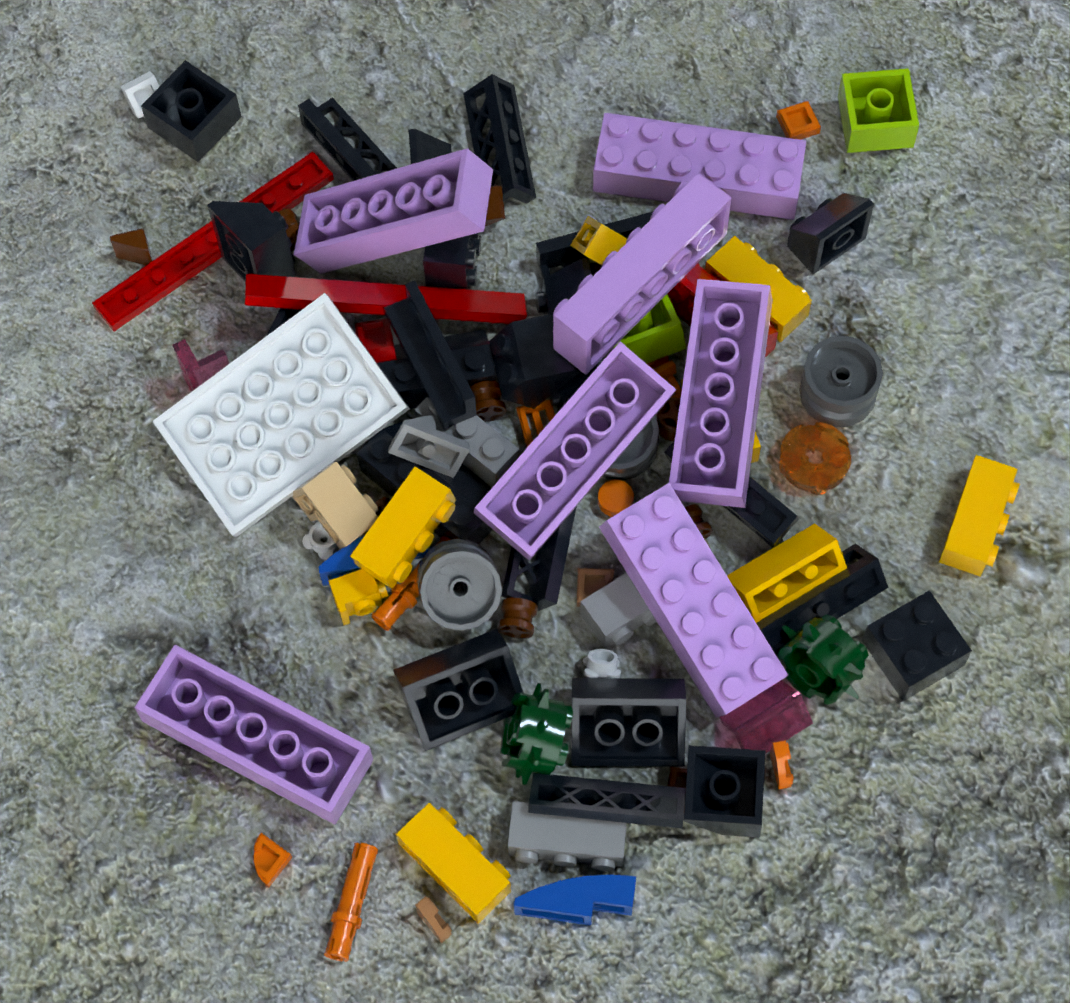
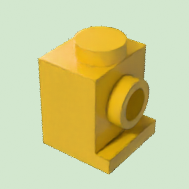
M363 569L328 580L343 626L350 624L349 616L355 614L357 616L368 615L374 612L378 606L382 605L383 598L388 597L385 584Z

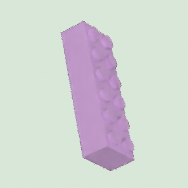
M604 113L593 170V192L669 202L682 182H690L700 173L732 198L730 211L794 220L806 140Z
M467 148L306 194L304 196L294 255L321 274L483 232L493 169Z
M700 173L690 182H682L676 189L673 198L666 205L660 204L652 213L650 221L642 229L640 227L634 229L627 238L626 244L618 252L612 251L605 258L602 268L594 276L591 274L586 276L580 283L577 292L569 300L565 298L556 306L553 312V349L586 375L727 235L732 198Z
M697 279L669 483L680 501L745 508L773 302L770 285Z
M619 342L474 508V514L525 558L530 560L672 397L676 389L622 342Z
M670 483L606 520L599 526L716 718L727 715L788 676Z
M177 645L173 646L134 707L141 721L334 825H336L373 762L369 746Z

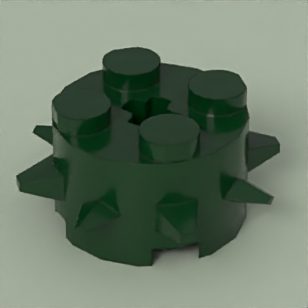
M825 614L821 619H810L797 632L786 625L782 626L790 640L779 647L780 651L777 657L779 660L784 661L787 667L785 671L788 674L785 678L796 690L809 699L814 694L824 698V704L826 705L835 703L844 692L856 699L859 698L851 684L855 680L863 678L862 672L865 668V660L869 654L867 648L861 642L853 640L842 629L840 622L834 616Z
M537 683L532 695L520 692L514 695L511 704L517 705L511 718H505L501 736L500 754L507 755V759L503 760L502 766L515 769V777L520 778L522 776L523 785L527 784L532 772L550 775L554 772L556 765L563 766L568 753V744L563 743L565 729H568L572 722L573 708L565 705L563 701L549 699V689L542 691L541 683Z

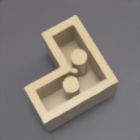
M336 461L329 464L294 490L292 497L311 522L315 520L320 522L340 549L347 547L371 528L378 518L376 512L379 509L369 495L364 494L362 496L355 487L354 483L357 480L350 469L344 464L340 466Z

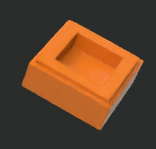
M808 101L777 110L776 118L786 138L801 140L820 134L821 126Z

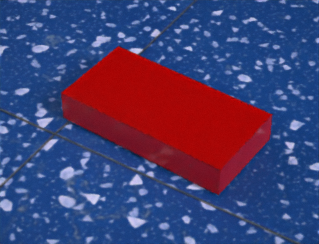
M387 318L355 324L357 337L376 363L396 360L391 327Z

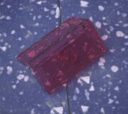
M185 339L172 345L182 376L191 392L229 364L224 350L217 351L197 361Z
M782 680L727 715L719 717L721 723L735 734L741 749L766 750V753L771 751L772 743L788 740L813 724L801 694Z

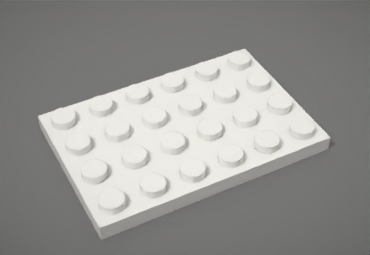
M324 293L153 420V423L231 535L237 537L292 497L294 490L329 464L336 461L338 463L408 411L409 407L329 296Z

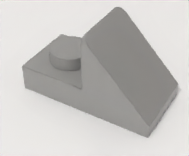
M433 415L404 420L388 448V453L452 478H454L470 451L469 442L436 430L435 416Z

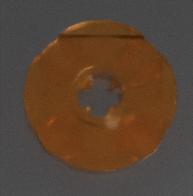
M815 422V425L803 427L804 424H801L791 429L782 441L779 469L784 474V477L798 489L811 492L814 495H823L828 490L837 487L846 478L851 465L849 443L844 434L832 425ZM815 450L821 452V460L823 462L819 464L809 462V457L806 453L811 451L814 454Z

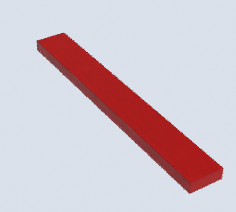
M312 151L239 202L263 203L272 213L274 211L280 212L284 209H292L304 201L306 194L317 192L332 182L334 176ZM212 221L92 302L94 309L114 332L222 258Z
M246 274L245 279L246 306L304 309L326 293L339 312L385 315L384 307L407 298L405 285L258 274ZM418 286L435 319L510 324L514 321L524 320L527 317L524 293Z

